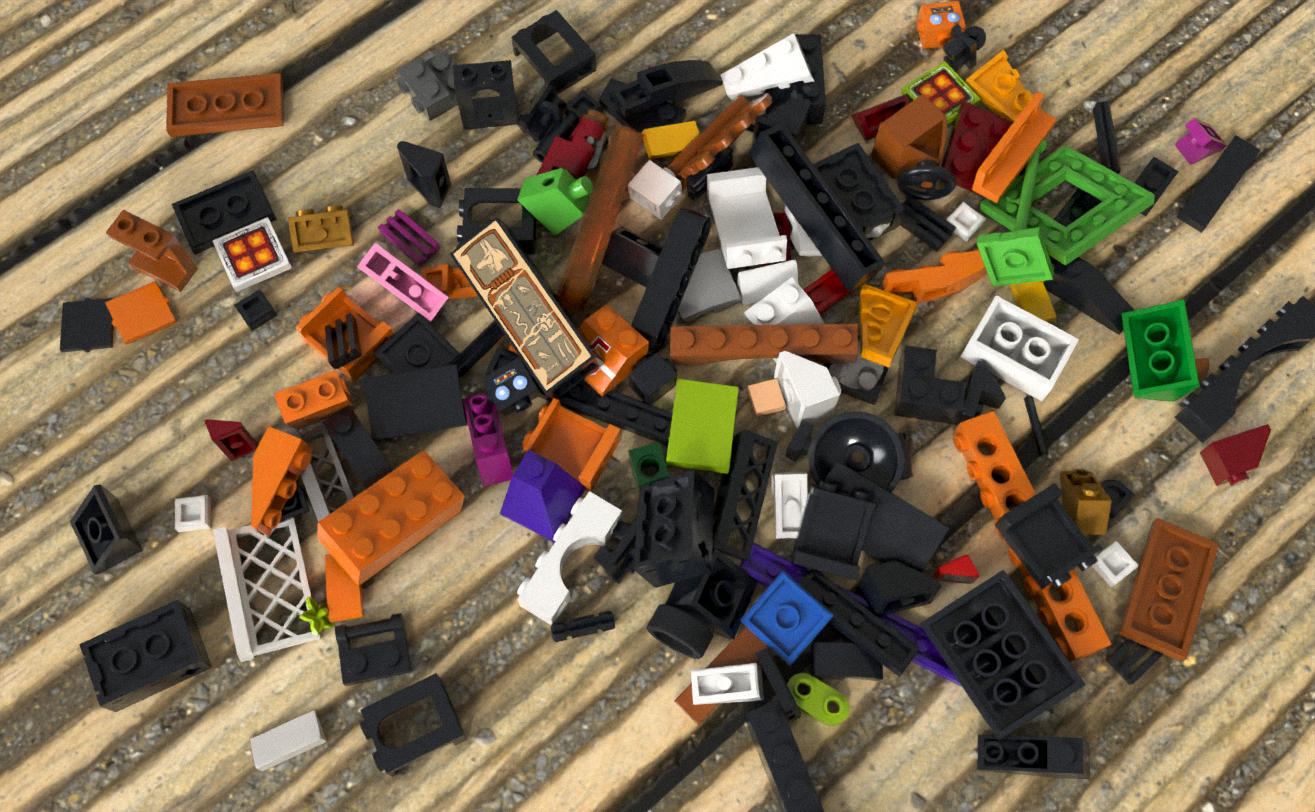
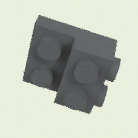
M446 50L427 61H424L420 56L397 69L399 78L396 79L400 90L403 94L409 93L416 111L419 114L423 112L429 121L458 105L453 74V65H457V63Z

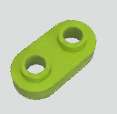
M798 673L788 681L787 685L799 709L815 720L832 727L840 725L848 717L850 710L848 700L837 690L807 673ZM798 685H806L809 688V694L805 696L799 694L797 690ZM828 702H835L838 705L837 713L828 711Z

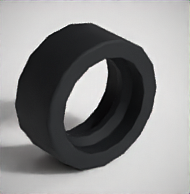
M660 604L646 627L655 639L674 651L694 659L703 657L714 636L712 631L695 617L665 604Z

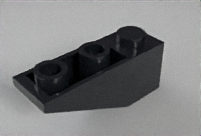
M978 735L977 769L1050 778L1090 780V746L1083 738L1005 736L998 741L995 735Z

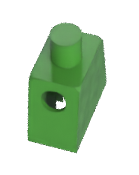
M559 168L524 179L517 200L555 236L584 215L590 197L589 194L593 192V184L586 176L576 180L566 169Z

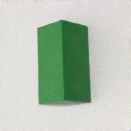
M1184 299L1121 313L1133 393L1136 399L1174 402L1200 386Z

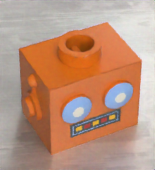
M959 1L921 5L916 25L923 49L943 48V45L951 39V29L957 23L961 26L962 33L965 31L966 25Z

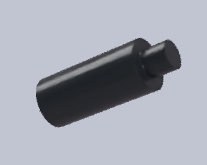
M569 113L565 119L562 118L559 123H555L533 151L534 157L539 162L543 163L555 136L568 141V137L574 131V124L577 122V118Z

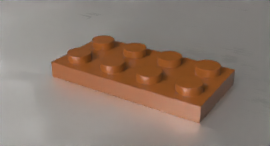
M281 73L167 83L166 131L170 137L284 126V91Z
M1156 518L1152 522L1118 634L1181 662L1187 659L1219 543Z

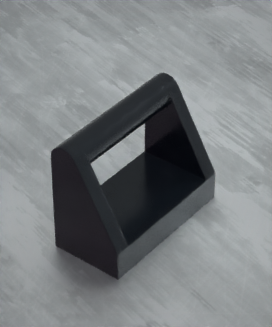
M400 141L397 144V149L407 180L429 205L441 208L451 187L444 154L406 141Z

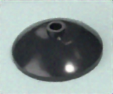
M856 411L842 413L825 422L813 437L808 455L810 473L815 484L818 486L820 481H825L838 460L892 492L901 479L905 464L903 445L895 430L878 416ZM859 451L863 453V462L858 463L853 459L854 452Z

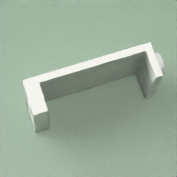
M759 167L707 174V197L727 269L786 261L787 237L786 235H779L766 194V177Z

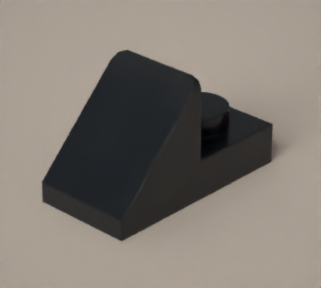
M977 360L970 372L965 389L964 411L955 425L980 416L983 405L999 409L1006 399L1005 394L984 361Z

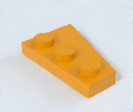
M867 284L862 285L859 290L860 357L890 368L915 313L918 302Z

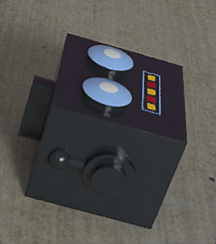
M520 357L482 379L488 390L487 398L497 406V411L501 412L504 416L514 411L520 413L528 409L533 404L532 400L543 395L539 389V384L535 381Z

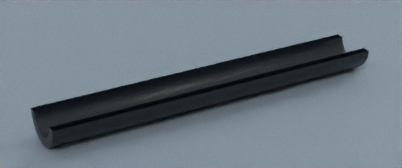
M1027 396L1024 398L1039 455L1048 454L1034 399L1032 396Z

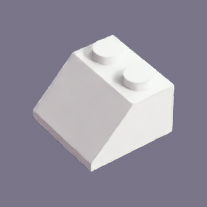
M792 277L744 312L745 325L825 324L810 297ZM773 358V360L777 363L778 358Z
M787 351L780 352L774 379H778L785 404L796 428H799L802 421L813 425L830 419L841 394L837 378L835 376L831 377L827 367Z

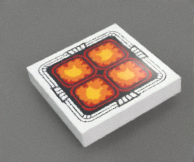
M268 217L213 240V244L236 292L292 268Z

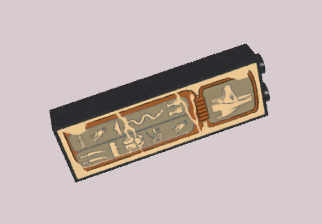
M495 217L493 220L486 221L478 232L470 238L462 240L456 249L450 253L545 395L552 399L554 397L559 399L605 364L511 229L501 219Z

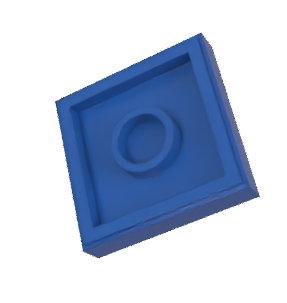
M782 571L740 621L791 666L833 618L834 614L789 574Z

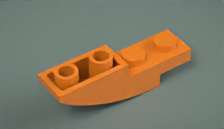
M978 248L974 251L962 253L960 251H951L941 256L937 267L925 265L914 270L895 269L886 273L881 289L895 295L912 293L915 302H928L963 290L986 275L987 270Z

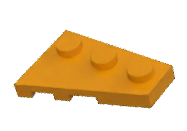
M1003 49L968 77L965 83L981 99L980 101L997 116L1014 122L1033 95L1020 82V74L1016 68L1012 69L1007 61L1008 55Z

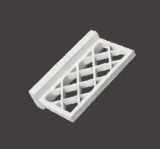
M294 518L278 524L276 528L272 529L269 536L260 534V531L251 525L227 530L226 527L214 529L213 534L230 621L240 661L255 659L254 656L320 639V634L315 636L312 632L296 635L288 630L296 616L304 612L301 609L306 603V598L311 597ZM289 526L291 536L284 546L269 539L275 529ZM252 535L260 541L249 554L238 547V537ZM265 543L279 550V553L270 565L256 558V555ZM292 543L294 552L288 550ZM284 554L297 561V566L290 576L275 569ZM240 555L246 558L243 564L241 562ZM251 562L266 569L257 584L244 577V572ZM271 573L286 581L276 596L261 588ZM298 573L300 575L301 583L295 580ZM291 584L303 590L304 593L303 598L296 607L281 599ZM246 585L253 589L249 595ZM258 592L273 600L263 615L255 612L250 607L251 601ZM277 604L293 611L283 627L268 619ZM253 617L259 619L258 623L255 626ZM264 623L279 631L273 642L258 645L256 634ZM284 634L290 637L281 640Z

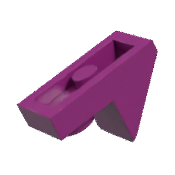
M1193 118L1185 125L1189 133L1175 143L1176 148L1189 164H1195L1227 147L1211 125L1196 118Z

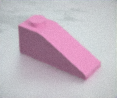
M374 243L357 266L430 322L449 299L448 296L376 243Z

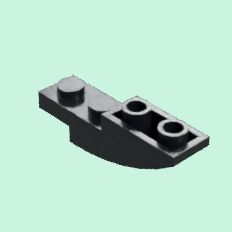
M675 61L637 72V80L613 89L612 98L624 117H628L671 99L673 104H677L721 86L723 81L708 61Z

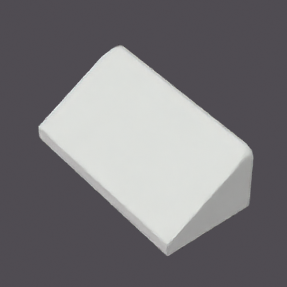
M796 260L739 272L737 288L743 299L741 303L746 305L759 302L791 277L798 284Z
M316 710L250 739L256 769L260 771H265L327 742Z

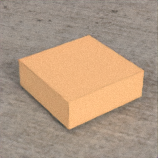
M778 379L748 385L747 391L756 417L785 410L786 404Z

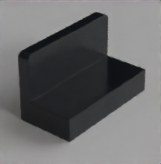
M622 226L611 231L600 263L647 288L663 247Z

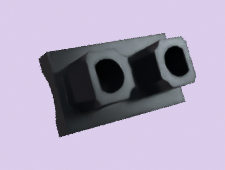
M957 23L951 29V39L943 45V51L947 55L944 57V61L955 72L964 65L969 69L973 68L976 65V51L981 49L986 42L985 31L980 27L972 26L965 29L962 33L961 26Z
M545 84L540 92L533 96L528 109L516 120L517 126L523 133H528L535 142H540L552 124L559 123L563 117L562 110L566 103L556 95L551 84Z
M637 520L632 524L619 521L612 533L614 539L619 542L614 550L604 545L600 547L594 556L597 563L605 570L610 579L617 584L621 583L628 572L631 574L635 572L633 569Z

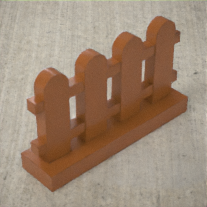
M769 93L756 100H752L750 103L742 94L737 96L665 166L681 181L682 190L687 188V177L691 174L695 175L709 166L715 160L714 156L718 152L730 146L755 121V118L759 116L758 114L771 105L773 101Z

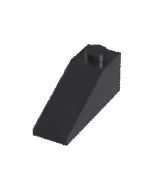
M1077 257L1066 266L1058 262L1054 268L1053 280H1046L1044 283L1048 292L1118 335L1124 330L1121 313L1134 311L1131 305L1093 265L1080 257Z
M350 405L322 422L366 489L393 471Z

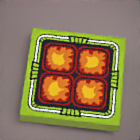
M946 61L908 83L901 90L902 95H908L910 102L922 94L925 95L947 117V125L956 119L959 107L964 101L977 106L981 100Z

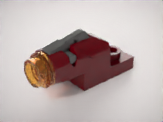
M589 109L587 114L582 115L579 124L568 137V141L555 136L537 175L563 168L577 180L585 176L587 171L597 169L607 138L606 133L609 128L607 125L609 119L604 114Z

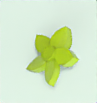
M307 597L306 604L309 610L303 612L299 618L311 622L310 628L315 636L324 628H333L335 622H330L327 602L318 606L314 599Z

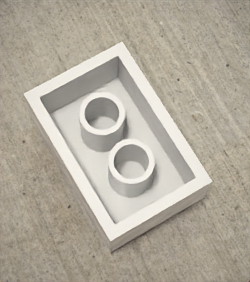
M996 295L968 342L961 358L974 365L977 360L984 361L992 375L1043 401L1055 385L1079 339Z

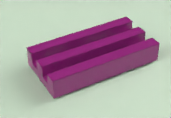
M400 209L395 211L393 218L390 216L386 219L387 223L385 225L381 224L378 226L379 232L419 267L441 249L440 244ZM402 222L431 248L428 249L399 223ZM394 228L423 255L421 257L417 255L390 230Z

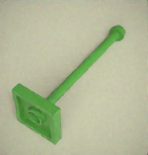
M1046 138L1026 164L1014 231L978 235L977 246L992 286L1053 280L1054 269L1040 227L1027 229L1040 153L1047 147Z

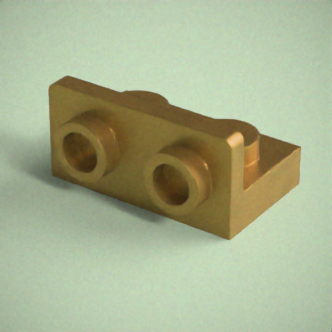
M342 205L325 207V213L314 214L313 209L296 211V216L288 217L293 253L354 246L350 220L352 218L351 211L343 210Z

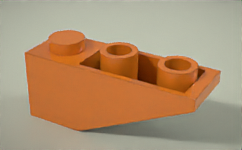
M269 426L253 455L251 526L268 536L272 529L276 528L280 523L282 510L287 500L294 495L297 487L296 482L302 470L306 469L309 465L313 450L302 439Z

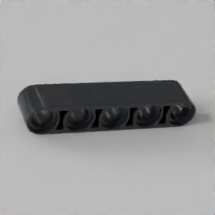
M682 208L675 217L631 324L637 332L649 341V347L659 350L666 341L709 235L712 222L709 215Z

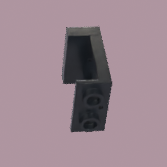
M557 10L549 15L542 16L537 22L519 30L511 37L514 55L517 57L522 54L544 79V83L552 85L556 95L596 71L595 52ZM558 32L576 54L555 67L536 45Z
M511 60L453 65L455 94L464 130L517 125L516 120L519 117L517 95H515ZM480 90H493L500 95L472 99L474 93Z
M465 188L464 199L459 200V216L463 217L462 225L457 226L458 243L470 238L480 230L481 226L472 224V208L475 205L481 203H520L517 199L521 188ZM522 205V226L509 228L527 254H535L537 219Z
M437 673L360 710L364 718L359 721L362 732L367 740L372 738L377 750L372 753L375 764L380 772L385 770L386 774L392 777L397 775V770L451 743L456 746L468 740L442 679ZM431 695L444 726L395 749L387 748L378 729L381 722L389 715Z

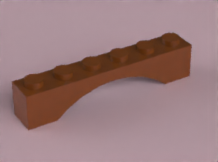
M858 324L671 326L670 357L674 365H705L728 360L778 358L779 353L783 351L790 352L809 361L821 363H857Z

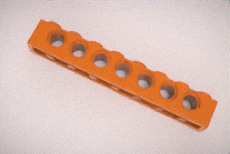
M994 411L959 423L953 433L954 445L958 452L963 453L967 461V472L972 480H976L981 490V501L987 509H990L995 519V524L1004 514L1010 511L1006 506L1007 501L1014 503L1017 507L1035 496L1036 493ZM978 446L987 448L990 455L982 454ZM992 474L1000 475L1004 483L996 482L992 478ZM995 527L996 532L998 533V535H999L1001 538H1003V536L1001 535V533H1000V532L998 531V529ZM1007 543L1009 558L1012 564L1019 568L1023 576V587L1026 593L1033 597L1038 607L1037 615L1044 627H1048L1052 638L1070 663L1112 645L1074 570L1069 572L1072 578L1055 589L1051 584L1041 590ZM1049 588H1053L1060 593L1061 601H1056L1051 597ZM1065 618L1074 622L1076 632L1067 629L1064 623Z

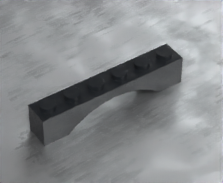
M1304 296L1295 304L1288 301L1275 313L1279 317L1276 322L1269 319L1256 331L1261 335L1257 340L1250 337L1237 349L1242 353L1237 359L1231 355L1218 367L1222 371L1219 376L1216 377L1211 373L1200 384L1199 387L1203 390L1198 395L1191 392L1178 404L1183 409L1174 418L1202 443L1235 414V399L1238 385L1245 370L1251 363L1267 355L1286 351H1299L1315 337V305Z

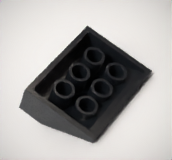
M1004 569L920 623V626L998 741L1086 685Z

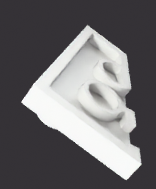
M794 33L720 75L727 96L732 101L741 94L744 98L763 94L766 89L774 87L784 89L790 87V83L802 80L804 83L814 81L800 43Z

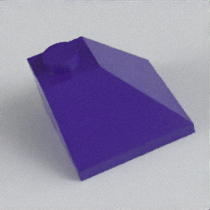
M528 450L512 476L500 515L555 543L556 541L553 538L556 531L562 524H567L572 515L571 510L574 504L583 496L586 487L558 464Z

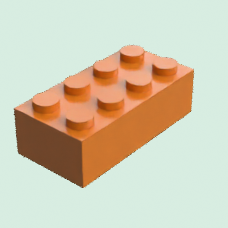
M423 450L318 522L317 538L353 581L360 586L459 514L462 510L465 495Z

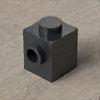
M657 352L650 358H642L635 365L634 370L629 373V387L643 402L650 405L654 404L676 386V367L668 358L663 359Z

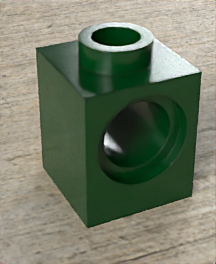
M659 442L628 450L629 463L638 491L641 486L647 484L652 486L653 482L670 477ZM651 466L655 467L658 473L654 476H646L642 473V470Z

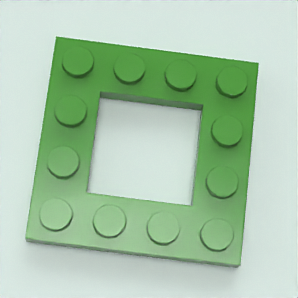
M1065 145L1038 163L1032 203L1065 180L1103 202L1067 227L1031 206L1027 229L1040 227L1048 254L1066 266L1153 205L1155 194ZM1025 173L1013 181L998 203L987 198L980 202L981 212L1012 232L1015 229Z

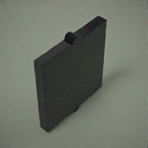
M86 298L85 301L63 303L60 337L61 352L84 351L88 353L94 349L113 348L114 326L111 323L113 318L105 302L113 298L96 300Z

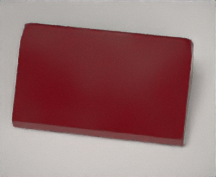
M907 94L851 116L866 141L876 137L880 124L908 105L910 101Z
M204 420L211 440L231 461L256 451L259 445L258 442L241 422Z

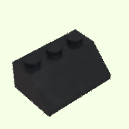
M796 34L795 36L800 43L814 81L804 83L802 80L790 83L788 88L780 89L779 87L766 89L764 95L769 93L773 102L765 109V113L809 98L811 106L807 124H822L826 97L821 34Z

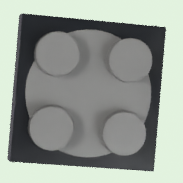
M858 336L857 363L824 364L831 377L835 376L837 378L841 393L875 405L889 367L860 357V336Z

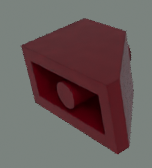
M1269 424L1214 441L1200 452L1216 486L1228 482L1230 486H1236L1250 479L1248 474L1258 468L1271 432Z

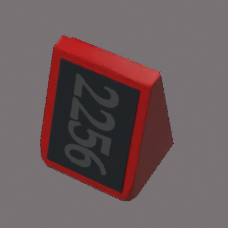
M965 554L940 566L933 577L938 581L971 584L980 575L969 555Z

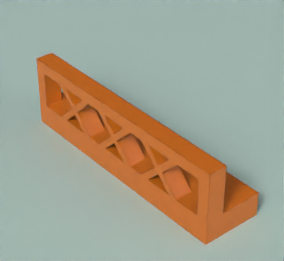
M1038 91L1034 94L979 167L972 187L973 191L998 203L1055 126L1057 118L1040 110L1044 94Z

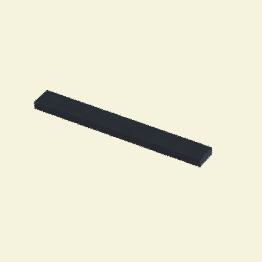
M497 348L485 375L488 376L519 358V355ZM582 380L559 398L563 407L668 446L672 412L613 390L601 396L585 380ZM541 387L539 388L543 394L539 397L551 402L553 399L545 395Z

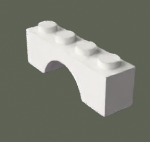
M590 491L584 499L580 497L571 510L572 518L567 525L562 524L558 528L553 538L556 542L549 552L545 550L540 555L535 565L538 569L531 579L527 577L522 582L517 592L520 595L518 598L520 606L550 625L556 623L571 600L570 593L562 581V569L567 558L575 550L586 545L606 546L612 537L613 529L619 521H622V510Z

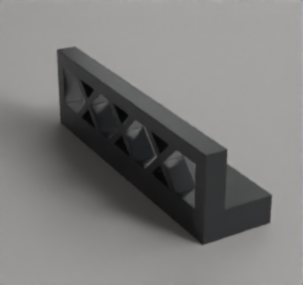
M746 429L733 436L729 472L722 475L714 505L713 548H717L721 553L742 561H748L778 445V442ZM753 443L767 448L765 459L757 463L751 452ZM753 470L759 481L757 489L752 492L748 490L744 482L745 474ZM745 499L751 509V515L749 519L742 522L736 509L738 502ZM736 529L739 530L744 540L742 550L727 546L730 532Z

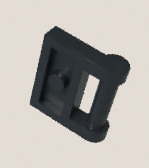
M402 613L392 614L389 619L347 627L346 624L335 626L344 686L412 672ZM390 631L394 632L395 640L351 649L350 640Z

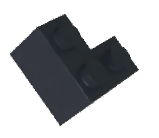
M906 345L899 360L894 416L956 424L964 411L966 382L935 378L937 350Z

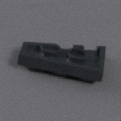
M613 78L610 79L599 97V103L603 105V109L620 124L626 125L636 133V137L642 143L644 142L641 133L644 129L682 123L686 117V109L667 101L624 117L612 98V90L625 85V83Z

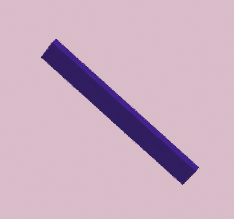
M754 542L749 560L742 561L739 566L753 580L767 588L782 571L789 574L799 584L809 572V570ZM837 585L871 611L864 598ZM894 613L879 616L880 619L920 648L912 662L961 686L922 627Z

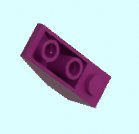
M488 393L477 394L463 399L475 459L484 487L511 480L513 476L497 407L487 398L486 395Z

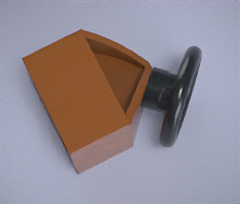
M920 95L880 124L870 157L892 179L898 178V188L904 195H911L917 200L940 199L953 192L957 184L955 175L948 169L939 166L946 143L947 117L925 95ZM945 178L948 184L944 188L937 190L935 187L936 183ZM907 185L918 186L921 189H925L926 192L911 189Z

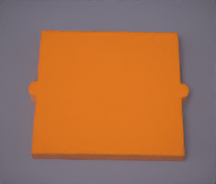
M156 281L105 302L113 318L111 323L115 328H118L126 345L177 323L168 306L170 302L168 298L163 297Z

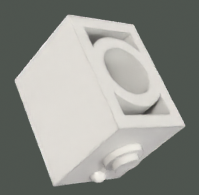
M650 160L627 185L630 199L660 220L663 219L683 195L681 181L676 178L675 174L666 167L662 169Z

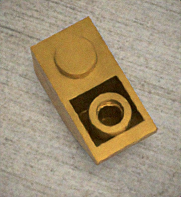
M1085 469L1061 471L1060 483L1063 493V508L1084 535H1106L1112 500L1092 472Z

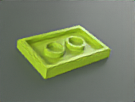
M677 379L666 465L728 474L739 387Z

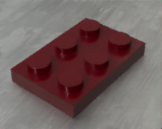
M966 101L960 105L941 167L948 169L955 175L957 186L982 196L972 190L977 171L1013 122Z

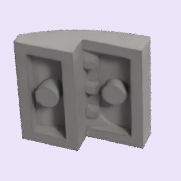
M721 249L703 252L699 257L679 306L681 317L686 323L711 310L718 313L743 300L730 269L726 267Z

